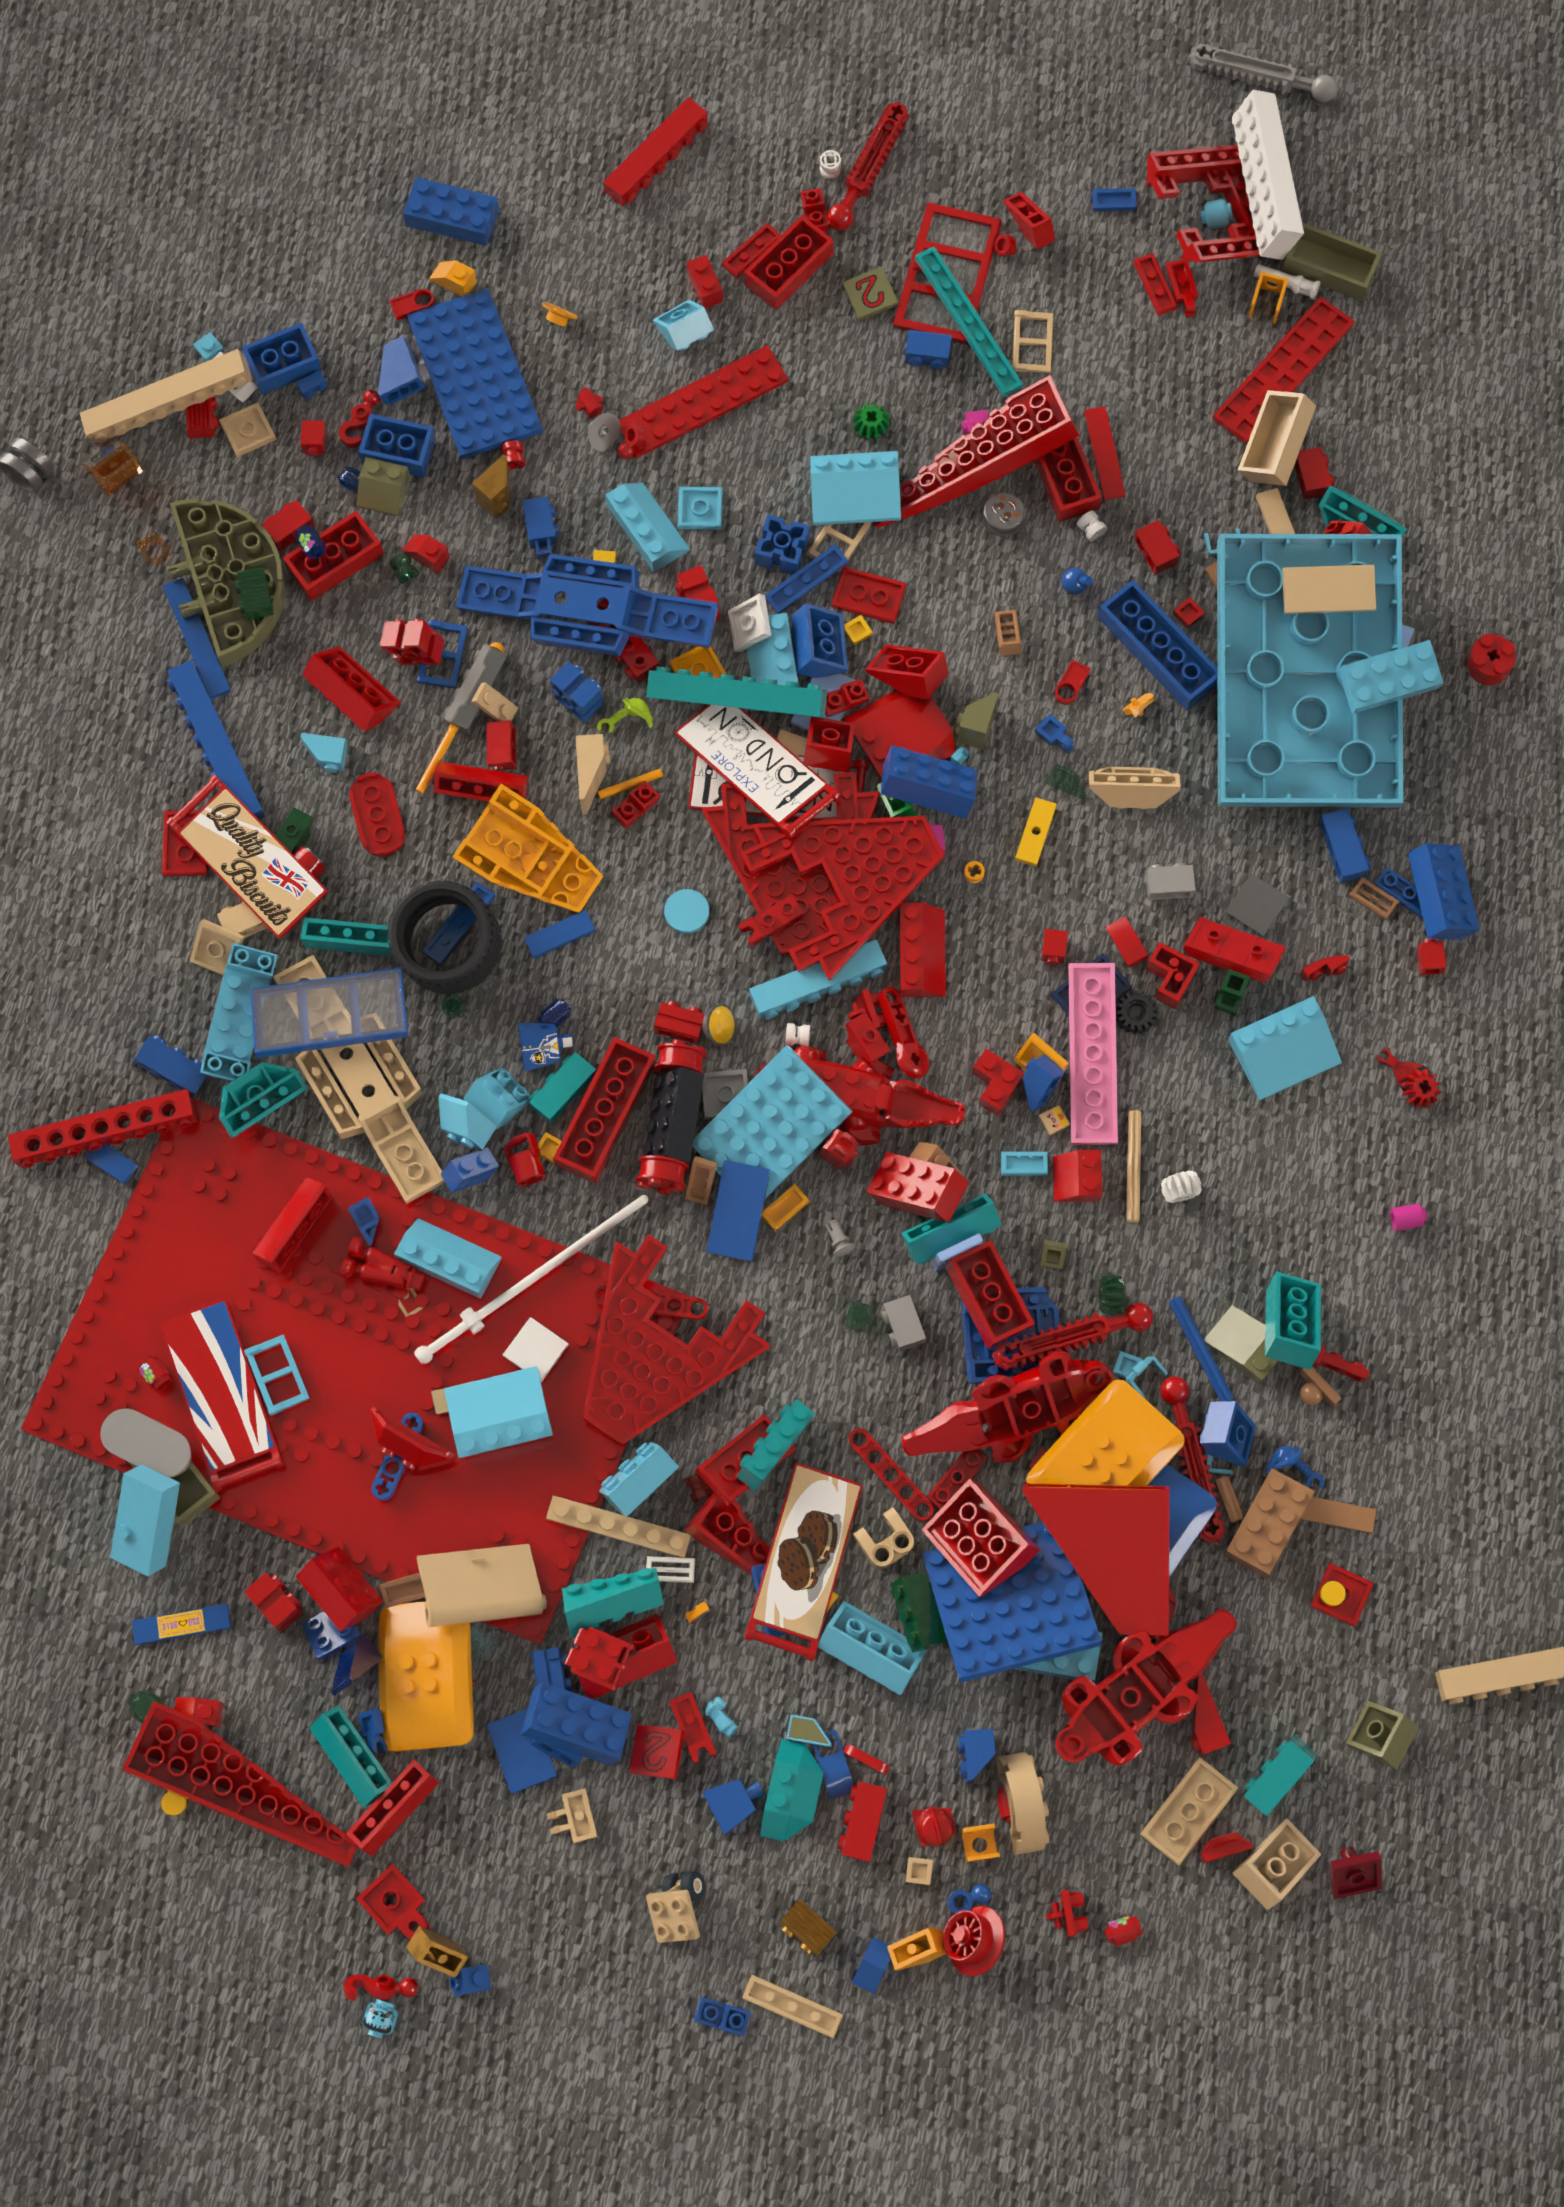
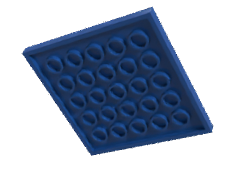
M1043 1522L1021 1527L1041 1550L1025 1567L982 1597L975 1593L938 1549L922 1553L960 1683L1102 1646L1081 1577Z

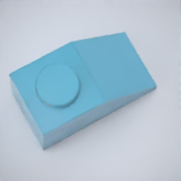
M301 733L303 745L321 768L330 773L344 770L348 750L345 738Z

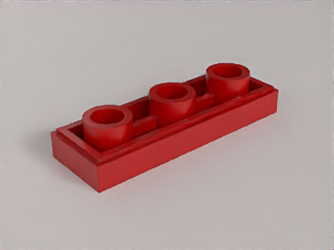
M979 1449L962 1452L926 1498L940 1510L969 1479L974 1478L989 1457ZM955 1474L961 1475L962 1480L955 1481L953 1479V1476Z

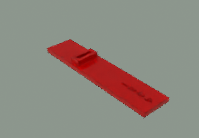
M1106 406L1084 410L1104 501L1126 497Z

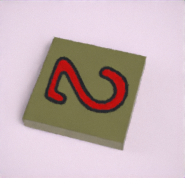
M882 266L842 282L858 321L899 305Z

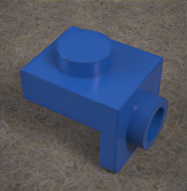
M488 1965L462 1968L456 1978L451 1976L450 1987L454 1996L491 1990Z

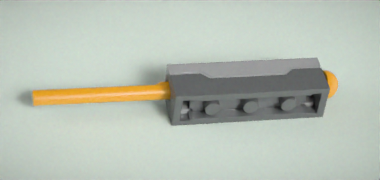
M494 642L489 646L484 644L482 649L477 650L475 653L474 663L471 669L466 670L461 688L458 687L454 692L453 703L451 706H447L444 711L443 718L448 731L415 789L419 794H423L456 733L459 732L468 737L471 736L483 713V710L471 702L481 683H487L496 689L510 663L508 654L505 653V648L501 643Z

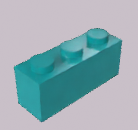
M575 1052L572 1056L568 1055L562 1061L561 1068L556 1073L553 1072L547 1077L544 1087L541 1090L537 1089L531 1095V1101L529 1102L531 1109L552 1125L591 1083L596 1069L578 1053Z

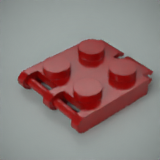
M591 1626L589 1630L580 1628L574 1644L581 1648L579 1651L571 1648L564 1664L572 1667L571 1673L615 1692L617 1688L615 1684L621 1671H624L626 1668L624 1664L630 1650L633 1651L635 1646ZM625 1647L626 1650L622 1656L620 1663H618V1659L622 1653L623 1648ZM614 1668H617L615 1675L611 1681V1684L608 1683L614 1671Z

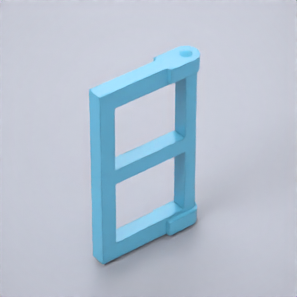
M284 1334L244 1350L268 1408L269 1415H275L310 1399ZM281 1344L290 1366L262 1377L253 1355ZM293 1372L301 1394L273 1405L265 1383Z

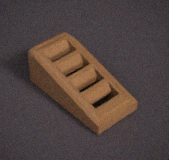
M1016 610L994 612L999 655L1022 654ZM1007 617L1003 619H1013V622L1000 623V620H1002L1000 618ZM1014 627V629L1001 630V628ZM1015 635V638L1003 639L1002 637Z

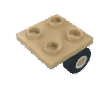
M685 1872L681 1880L678 1878V1873L666 1875L662 1882V1892L646 1895L658 1943L696 1940L700 1937L692 1906V1901L701 1900L705 1893V1881L700 1872Z

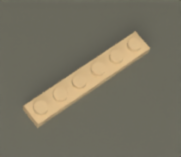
M554 1495L546 1520L680 1558H685L691 1537L687 1533Z

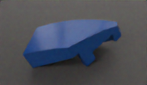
M367 1197L347 1209L370 1246L373 1242L380 1217Z

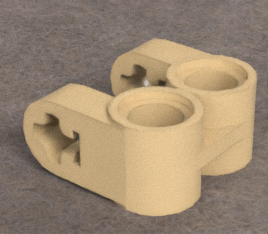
M893 1507L882 1515L894 1533L882 1542L875 1544L863 1527L853 1533L855 1540L871 1564L878 1569L888 1568L903 1556L908 1555L914 1546L913 1535ZM904 1537L908 1540L909 1544L906 1548H898L895 1540ZM880 1550L886 1551L889 1555V1558L884 1562L878 1561L875 1557V1554Z

